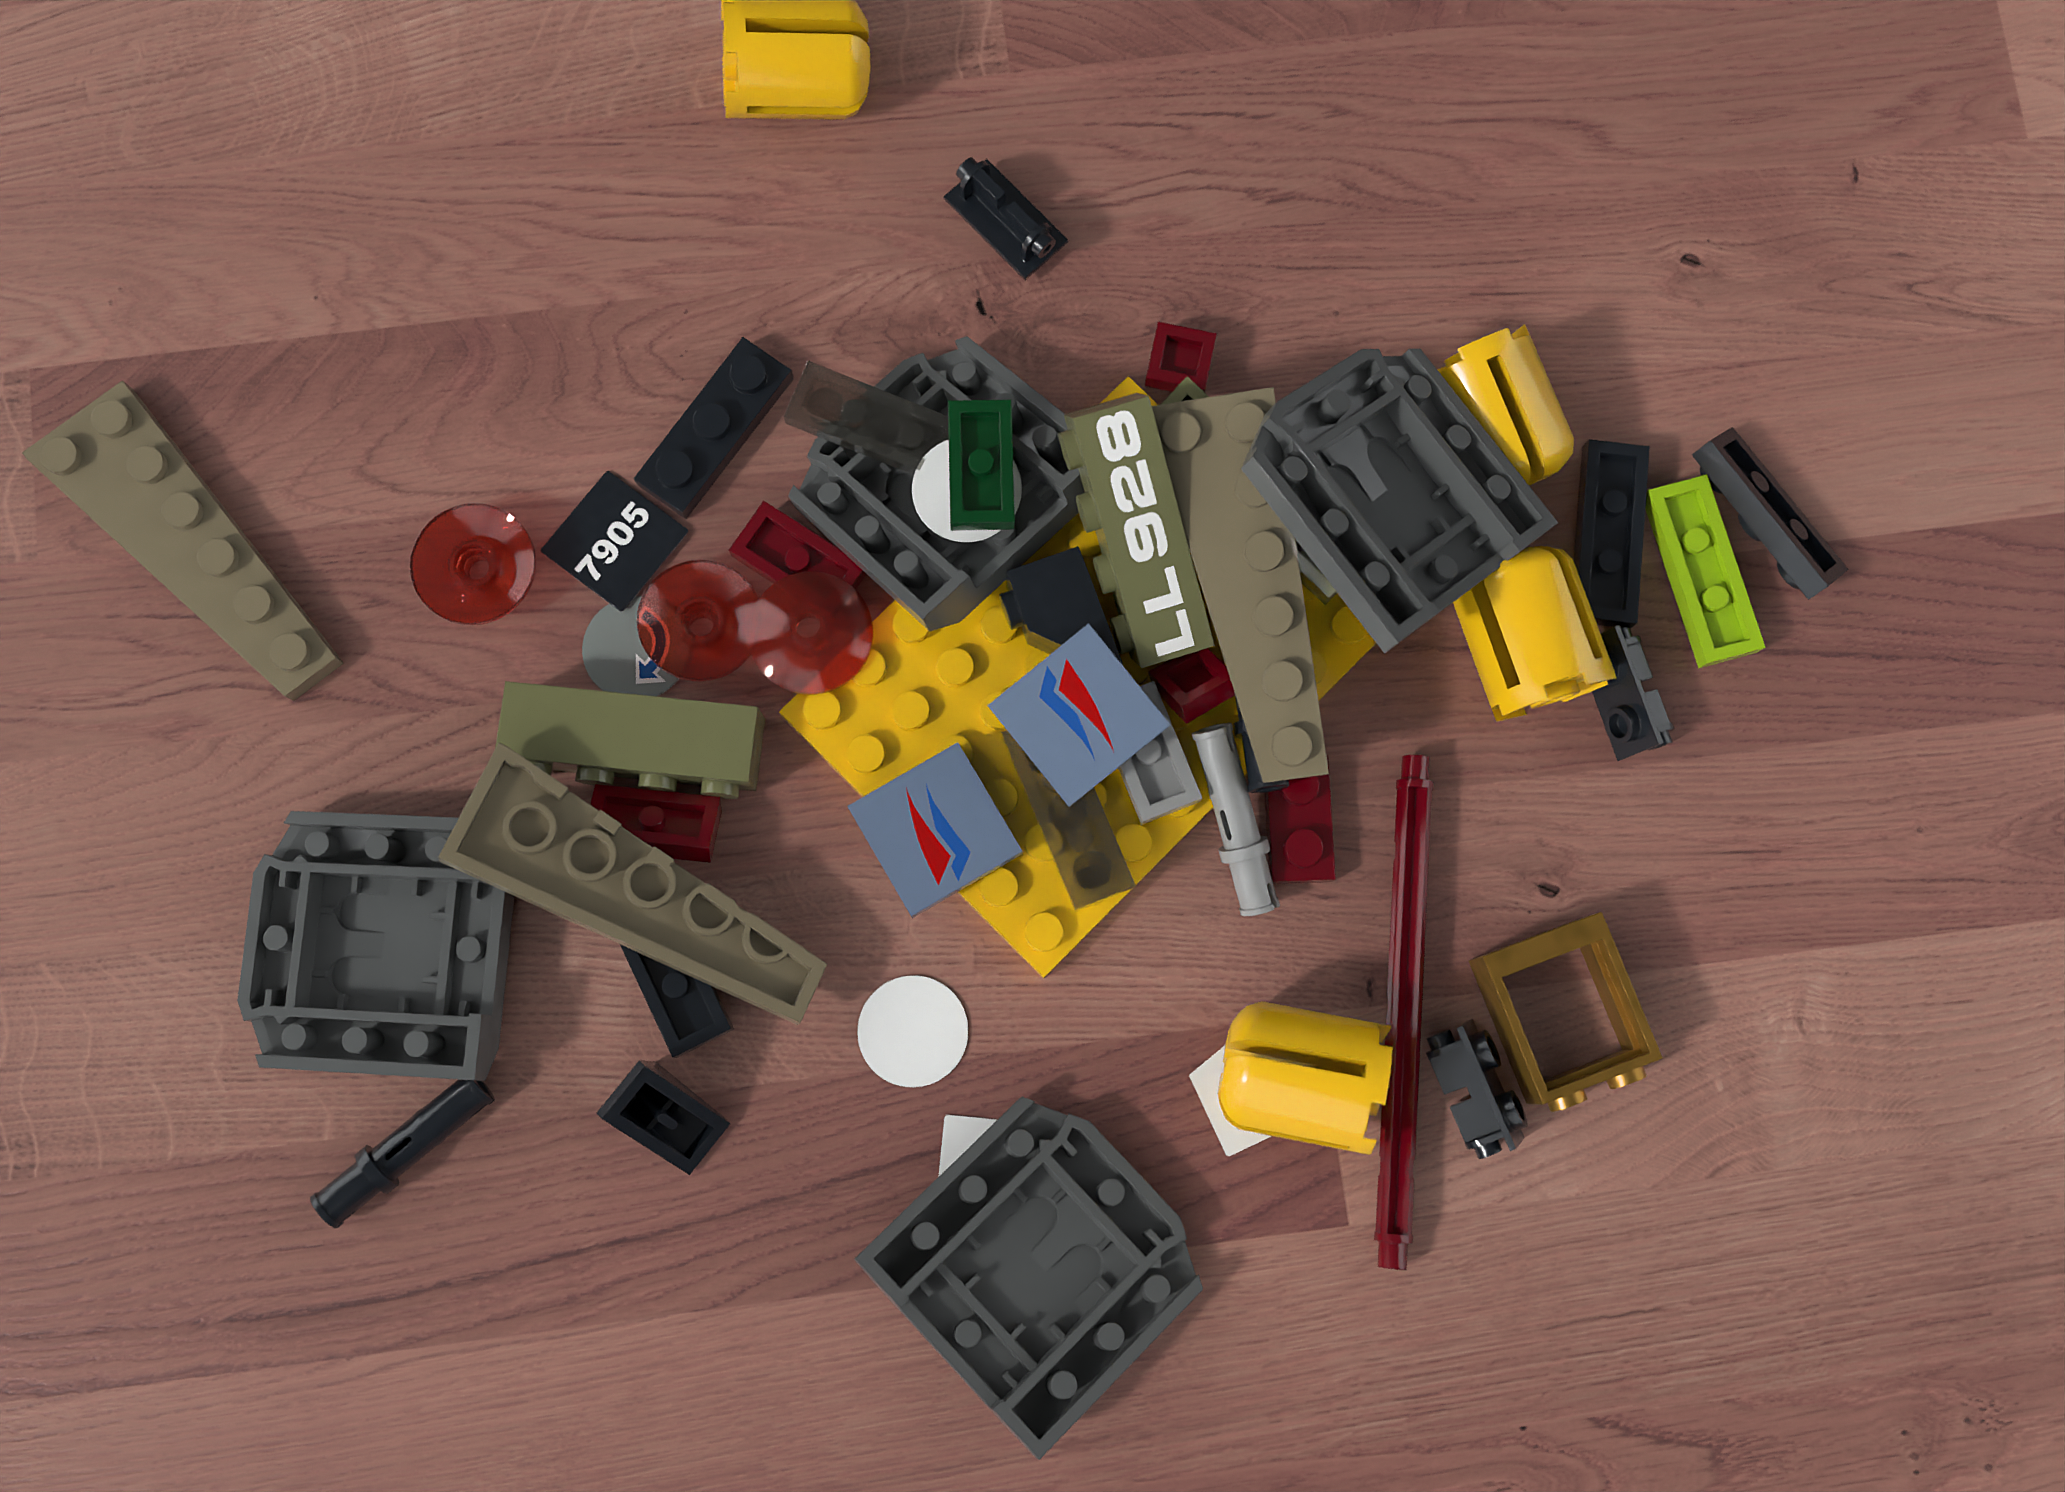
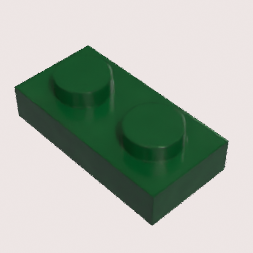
M1011 400L948 401L951 531L1014 530Z

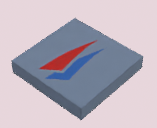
M1089 623L987 705L1069 807L1171 725Z
M958 742L847 806L912 918L1023 854L1022 849Z

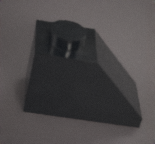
M1079 546L1006 571V588L1008 591L999 594L1000 603L1010 629L1013 630L1021 627L1028 645L1051 654L1089 623L1123 665Z

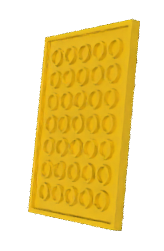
M1128 376L1101 403L1134 393L1147 394ZM1149 396L1150 402H1151V406L1158 405V404ZM1078 513L1023 565L1079 546L1111 631L1109 618L1118 616V611L1113 593L1103 594L1096 577L1093 557L1102 555L1096 531L1086 533ZM1195 569L1214 646L1208 649L1226 666ZM1006 580L961 622L933 631H928L894 600L793 697L779 713L861 797L866 796L957 742L959 743L1022 849L1023 854L957 893L1044 979L1213 809L1195 740H1193L1192 733L1221 723L1230 722L1233 726L1235 722L1239 721L1235 696L1187 724L1162 699L1201 793L1202 800L1199 803L1141 825L1122 776L1117 768L1069 807L987 706L1050 655L1028 645L1021 627L1013 630L1010 629L999 599V594L1008 591ZM1302 584L1318 701H1320L1373 648L1376 642L1338 593L1324 605ZM1129 652L1120 654L1124 668L1139 686L1150 683L1148 671L1164 663L1160 662L1141 668L1130 658ZM1233 728L1232 732L1245 777L1247 770L1242 739L1235 737Z

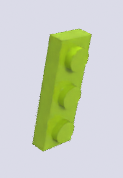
M1703 475L1648 490L1645 510L1698 668L1755 654L1766 648L1708 476Z

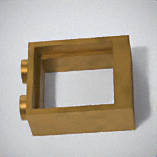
M1602 912L1577 919L1468 961L1526 1104L1543 1105L1547 1103L1551 1112L1560 1111L1586 1101L1588 1098L1584 1089L1607 1081L1610 1089H1616L1644 1079L1647 1075L1643 1066L1663 1059ZM1580 948L1622 1050L1544 1080L1502 977Z

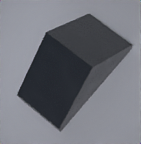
M639 1060L597 1112V1115L602 1120L688 1175L693 1172L730 1125L726 1118L655 1061Z

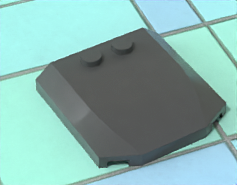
M968 336L955 340L958 348L956 350L929 360L926 359L924 353H920L903 360L814 440L807 455L811 466L800 489L793 485L788 495L795 508L928 631L961 622L1006 580V571L1022 566L1079 513L1076 495L1085 493L1079 469L1069 471L1061 450L1059 433L1068 430L1064 413ZM1011 400L1013 461L1018 468L1022 484L1020 504L1014 515V530H1001L987 539L976 542H957L934 533L919 517L912 498L913 477L922 458L933 447L949 440L948 401Z
M1360 349L1277 401L1264 415L1241 468L1384 653L1388 652L1497 570L1502 561L1510 560L1558 523L1421 349H1408L1402 356H1382L1379 349Z
M290 811L284 821V824L290 825L273 855L264 854L253 872L237 999L243 1020L252 1022L262 1054H255L259 1068L486 1080L500 1044L515 896L439 861L438 856L458 820L457 817Z
M1021 1096L854 1260L1004 1426L1036 1459L1040 1460L1203 1290L1200 1277L1195 1274L1185 1243L1187 1237L1181 1218L1094 1125L1085 1119L1071 1114L1060 1113Z

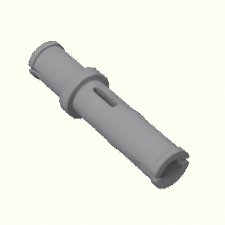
M1221 723L1199 729L1192 733V737L1197 745L1209 796L1223 842V846L1218 850L1221 862L1229 864L1241 916H1256L1275 910L1274 908L1280 906L1265 856L1270 851L1267 837L1260 836L1248 792V785L1244 777L1232 732V723Z

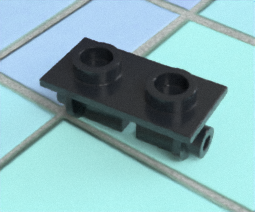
M970 157L959 166L956 176L961 182L944 196V200L1024 280L1029 278L1068 243V239L988 159L977 162L973 157Z
M1619 625L1600 633L1617 679L1607 680L1608 685L1592 691L1617 761L1645 750L1650 751L1673 743L1669 731L1675 728L1673 723L1669 721L1658 689L1644 692L1641 682L1653 678L1640 644L1642 642L1640 636L1633 637L1629 626L1620 628Z
M1470 1019L1457 1028L1461 1037L1459 1039H1454L1450 1029L1426 1038L1431 1048L1430 1051L1426 1052V1055L1444 1095L1466 1086L1471 1098L1450 1106L1467 1150L1474 1148L1478 1159L1492 1156L1503 1150L1499 1143L1501 1138H1505L1510 1151L1517 1149L1525 1138L1521 1129L1528 1126L1527 1118L1516 1093L1513 1090L1504 1092L1494 1069L1501 1066V1060L1487 1030L1478 1032L1473 1019Z

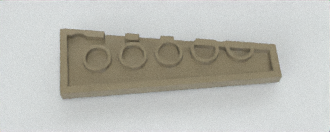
M124 381L119 382L22 452L30 463L285 697L295 701L344 664L140 397Z
M1274 387L1152 406L1188 547L1263 783L1329 774L1296 540L1241 470L1264 415L1276 403Z
M498 743L438 856L441 863L796 1025L801 1023L827 966V963L755 914L739 907L733 899L711 884L704 883L683 869L664 852L655 846L651 847L633 835L602 810L598 811L570 792L568 787L501 743Z

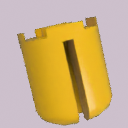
M721 0V21L724 22V30L722 32L724 106H726L725 118L847 119L858 113L866 99L870 83V48L867 44L869 40L868 21L855 0Z
M1526 324L1522 325L1512 334L1509 328H1505L1458 348V353L1444 361L1446 366L1438 369L1439 373L1529 486L1552 476L1566 464L1573 454L1574 436Z
M1547 546L1526 547L1510 560L1502 561L1497 570L1453 602L1496 722L1527 715L1524 708L1530 705L1531 709H1535L1561 700L1563 703L1608 685L1607 680L1617 679L1574 561L1563 549Z
M1263 1001L1246 1006L1232 1021L1225 1044L1222 1061L1224 1069L1220 1075L1218 1086V1099L1225 1119L1242 1131L1370 1155L1377 1140L1364 1138V1134L1367 1132L1369 1115L1376 1116L1380 1104L1385 1105L1393 1047L1380 1045L1379 1043L1383 1042L1391 1026Z

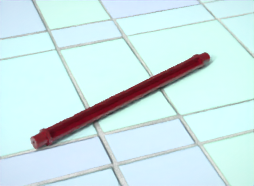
M1403 755L1401 779L1396 780L1397 796L1394 838L1396 845L1395 859L1393 861L1389 941L1388 1011L1385 1024L1391 1026L1385 1037V1046L1393 1048L1386 1103L1381 1107L1380 1174L1378 1176L1376 1231H1374V1240L1379 1241L1377 1267L1395 1270H1407L1408 1244H1413V1170L1416 1157L1431 803L1434 782L1429 780L1430 757L1424 755Z

